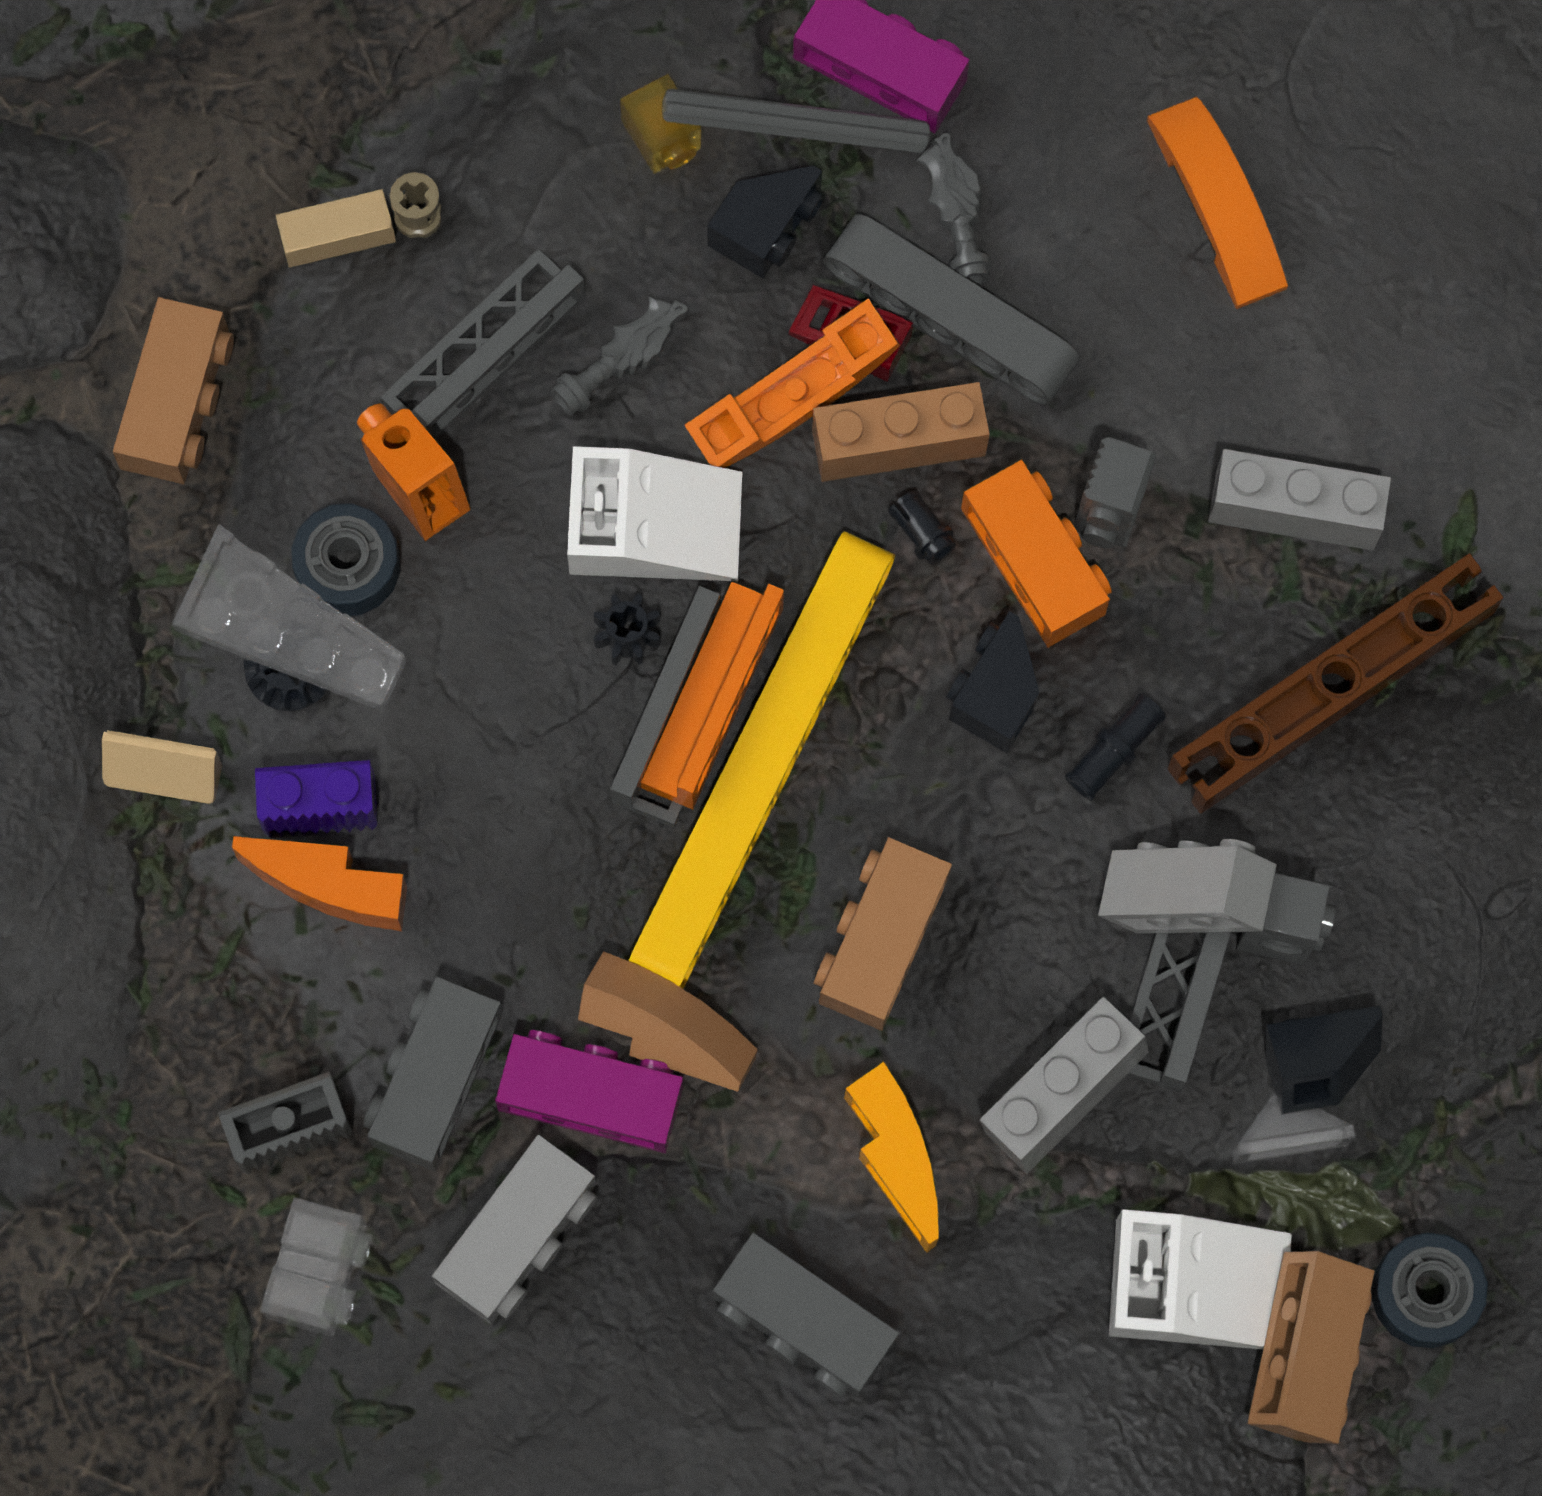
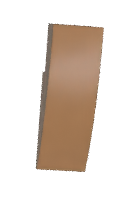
M604 951L584 983L578 1020L631 1037L632 1042L629 1056L641 1060L652 1059L664 1062L671 1070L737 1092L740 1090L756 1059L758 1049L732 1024L707 1004L673 982L635 963Z

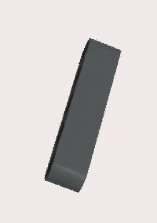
M855 214L823 259L828 270L841 281L893 314L912 322L915 328L1037 404L1048 406L1080 361L1077 351L1062 338L867 216Z

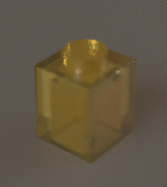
M669 74L620 99L621 121L653 174L665 167L676 169L685 165L695 157L697 150L701 149L700 126L667 122L662 118V101L666 91L677 89Z

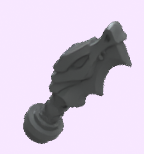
M943 133L940 137L930 141L932 146L917 158L916 162L924 164L930 171L932 176V192L927 203L939 208L941 213L940 224L952 232L953 240H955L954 246L957 256L950 262L949 268L979 286L990 279L989 271L992 265L989 255L978 251L976 241H974L973 226L979 221L978 213L981 210L979 201L982 198L981 188L978 184V175L966 165L960 156H955L950 144V134Z
M648 296L649 308L641 318L629 324L614 326V339L600 346L601 358L578 376L564 373L556 379L557 385L551 388L550 392L559 407L570 416L577 411L583 412L591 405L589 400L591 398L590 393L602 385V382H606L613 375L621 379L628 373L629 375H635L640 368L647 371L652 365L659 362L661 352L673 332L672 326L687 317L689 313L688 307L675 299L671 303Z

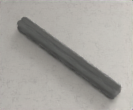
M677 89L667 90L662 101V118L667 122L917 153L925 151L930 137L929 123L924 120Z

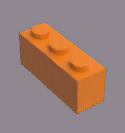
M1020 460L964 491L961 510L1047 648L1105 616L1110 601L1108 595L1111 594V587L1099 566L1093 564L1089 567L1080 553L1079 548L1082 547V542L1071 521L1066 517L1060 520L1049 502L1053 500L1052 493L1042 475L1037 471L1031 474L1024 462Z

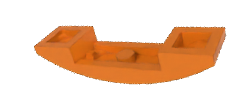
M1195 97L1149 115L1147 122L1169 167L1175 166L1216 252L1214 263L1236 309L1287 290L1288 284L1280 259L1256 198L1231 147L1201 100Z
M869 299L822 330L825 334L824 337L737 397L731 394L727 395L685 424L686 429L711 466L726 468L792 431L813 417V408L829 406L875 370L900 346Z

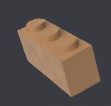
M158 297L113 448V454L120 470L185 485L189 467L198 468L204 449V436L199 435L204 416L212 417L215 412L219 397V385L214 384L219 365L227 366L234 344V334L229 333L223 312Z
M980 382L813 408L812 433L821 482L986 456L990 434Z
M889 837L882 853L871 850L859 878V881L868 884L859 904L852 901L848 902L836 931L845 936L837 956L828 952L825 954L814 980L815 985L822 987L819 999L820 1005L883 1031L949 879L951 863Z
M1319 1251L1284 1252L1247 1424L1302 1442L1339 1444L1341 1430L1346 1423L1348 1415L1347 1401L1353 1372L1359 1362V1343L1364 1319L1371 1304L1372 1296L1370 1290L1374 1270Z

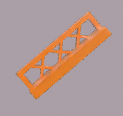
M731 582L640 782L642 789L689 809H694L781 616L784 605L783 589L768 584L763 595L735 582Z

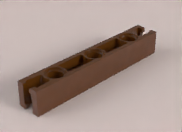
M1470 553L1176 752L1172 756L1167 770L1175 781L1181 785L1189 779L1186 775L1189 767L1209 756L1216 757L1220 767L1226 773L1209 787L1203 779L1193 784L1196 791L1191 802L1198 812L1202 814L1493 615L1504 597L1493 585L1474 600L1475 604L1462 611H1457L1454 608L1451 600L1444 594L1458 583L1462 587L1465 586L1472 578H1475L1482 572L1481 567ZM1418 612L1431 614L1436 619L1439 629L1429 632L1420 629L1413 620V614ZM1326 674L1342 676L1349 686V691L1343 694L1330 692L1325 688L1322 676ZM1237 735L1250 737L1256 743L1258 753L1252 756L1237 754L1230 744V739Z

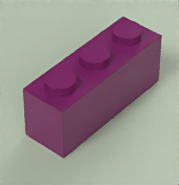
M816 0L794 35L793 59L904 118L926 121L929 123L930 131L936 134L967 82L970 59L964 57L963 52L956 45L943 39L934 41L917 32L914 25L907 19L896 14H889L887 16L871 8L866 0Z
M529 1030L528 1037L513 1034L495 1100L498 1111L666 1154L683 1091V1077L673 1075L674 1070L669 1069L666 1063L644 1059L641 1060L640 1066L618 1061L619 1053L602 1046L586 1044L584 1051L561 1046L562 1038L537 1030Z

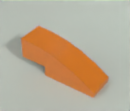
M233 836L232 848L238 861L263 881L292 899L330 916L364 926L402 931L407 885L403 874L352 870L353 859L348 846Z

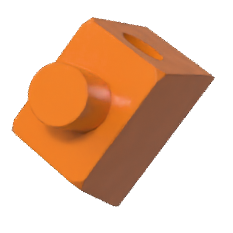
M379 403L370 406L359 416L357 425L364 433L361 442L372 470L424 541L471 510L454 462L408 408L400 409L392 415L384 404Z

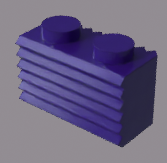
M370 760L255 768L257 818L264 834L269 838L275 832L282 837L286 832L294 836L297 831L305 835L309 830L316 835L320 829L326 834L331 829L339 833L343 828L350 833L354 827L362 831L366 826L373 831L378 825L375 774Z

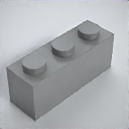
M1223 449L1216 469L1208 522L1374 551L1384 529L1391 477Z
M1223 839L1220 842V846L1214 847L1194 841H1180L1178 848H1167L1159 844L1141 842L1138 843L1137 849L1112 850L1098 916L1137 934L1263 931L1277 864L1254 854L1255 847L1253 845L1234 839Z
M1102 997L980 1119L986 1135L1028 1174L1149 1053L1145 1036L1108 1000Z
M538 1135L433 1273L432 1278L435 1284L490 1325L493 1324L499 1314L508 1319L527 1294V1290L521 1285L532 1270L536 1267L543 1272L560 1251L563 1243L556 1238L571 1220L578 1225L597 1201L598 1196L592 1193L596 1186L595 1176Z

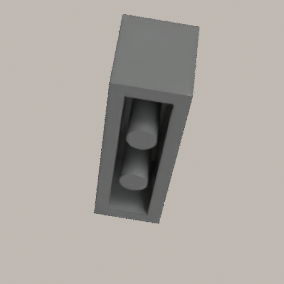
M439 977L435 978L430 991L423 988L419 991L409 1016V1020L416 1023L407 1044L399 1041L395 1046L386 1069V1073L393 1076L384 1097L378 1094L374 1096L363 1122V1127L370 1129L367 1138L372 1147L436 1172L502 1018L501 1002Z
M754 1233L751 1234L713 1289V1299L720 1303L716 1312L722 1318L742 1331H745L749 1324H751L769 1337L764 1345L770 1351L792 1365L797 1358H800L817 1370L813 1379L839 1398H843L847 1391L857 1398L860 1396L899 1336V1332Z

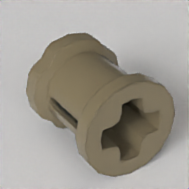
M413 172L399 177L392 185L389 195L392 209L395 212V226L400 233L408 238L429 237L441 225L440 215L442 210L439 203L438 187L432 178L422 173ZM409 203H412L413 206H410V207L407 209V206H406V205H408ZM426 203V207H424L423 209L419 208V206Z

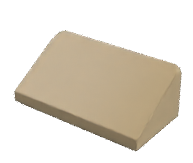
M383 189L276 215L289 268L396 242Z
M109 730L103 732L102 778L106 786L211 804L215 801L223 765L214 748Z

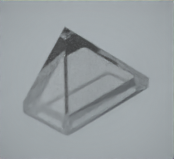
M1274 1092L1233 1150V1163L1239 1164L1347 1147L1355 1138L1354 1127L1319 1108L1281 1114Z

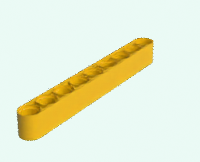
M846 531L840 535L632 951L629 962L635 963L684 989L888 577L895 554Z

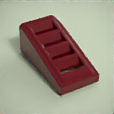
M813 285L789 330V336L811 346L825 336L822 330L835 322L840 314L845 315L862 302ZM820 305L830 309L820 330H816L809 326ZM876 308L900 345L883 363L870 373L888 382L912 336L913 323L893 313Z

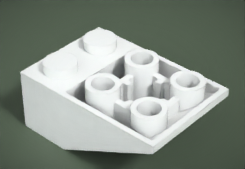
M573 446L567 550L569 574L738 581L742 472L633 449Z
M1122 1209L1116 1219L1109 1336L1263 1349L1284 1252H1291L1292 1234L1181 1214Z

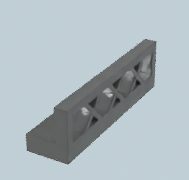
M539 249L536 250L380 396L381 403L395 414L400 409L407 408L400 399L413 387L436 386L411 411L436 440L585 299L584 278L569 264L562 270L559 269ZM540 270L551 281L529 301H522V285L534 273ZM516 291V301H506ZM493 312H515L490 338H483V321ZM476 329V338H466ZM453 349H476L450 375H443L444 358ZM436 366V375H427Z
M701 586L697 589L610 788L611 803L672 828H675L684 806L672 801L667 810L638 797L642 791L640 782L720 608V594Z
M1231 932L1194 933L1200 943L1198 955L1179 965H1176L1165 945L1170 933H1156L1130 1022L1139 1030L1146 1010L1152 1024L1139 1031L1144 1036L1157 1031L1168 1051L1163 1071L1137 1064L1126 1076L1179 1093L1182 1091L1187 1082ZM1162 957L1169 970L1156 976ZM1194 966L1189 985H1187L1181 973ZM1173 977L1184 997L1183 1005L1180 1010L1160 1019L1149 996L1152 987ZM1178 1020L1173 1038L1171 1039L1165 1026Z

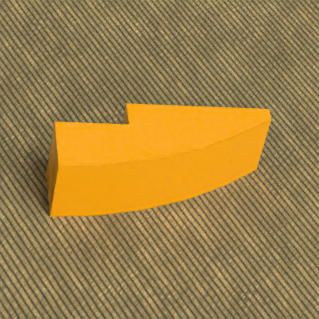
M882 1062L845 1089L844 1099L874 1139L861 1148L860 1161L927 1253L937 1245L939 1239L938 1206L931 1163L920 1128L906 1097L885 1063Z

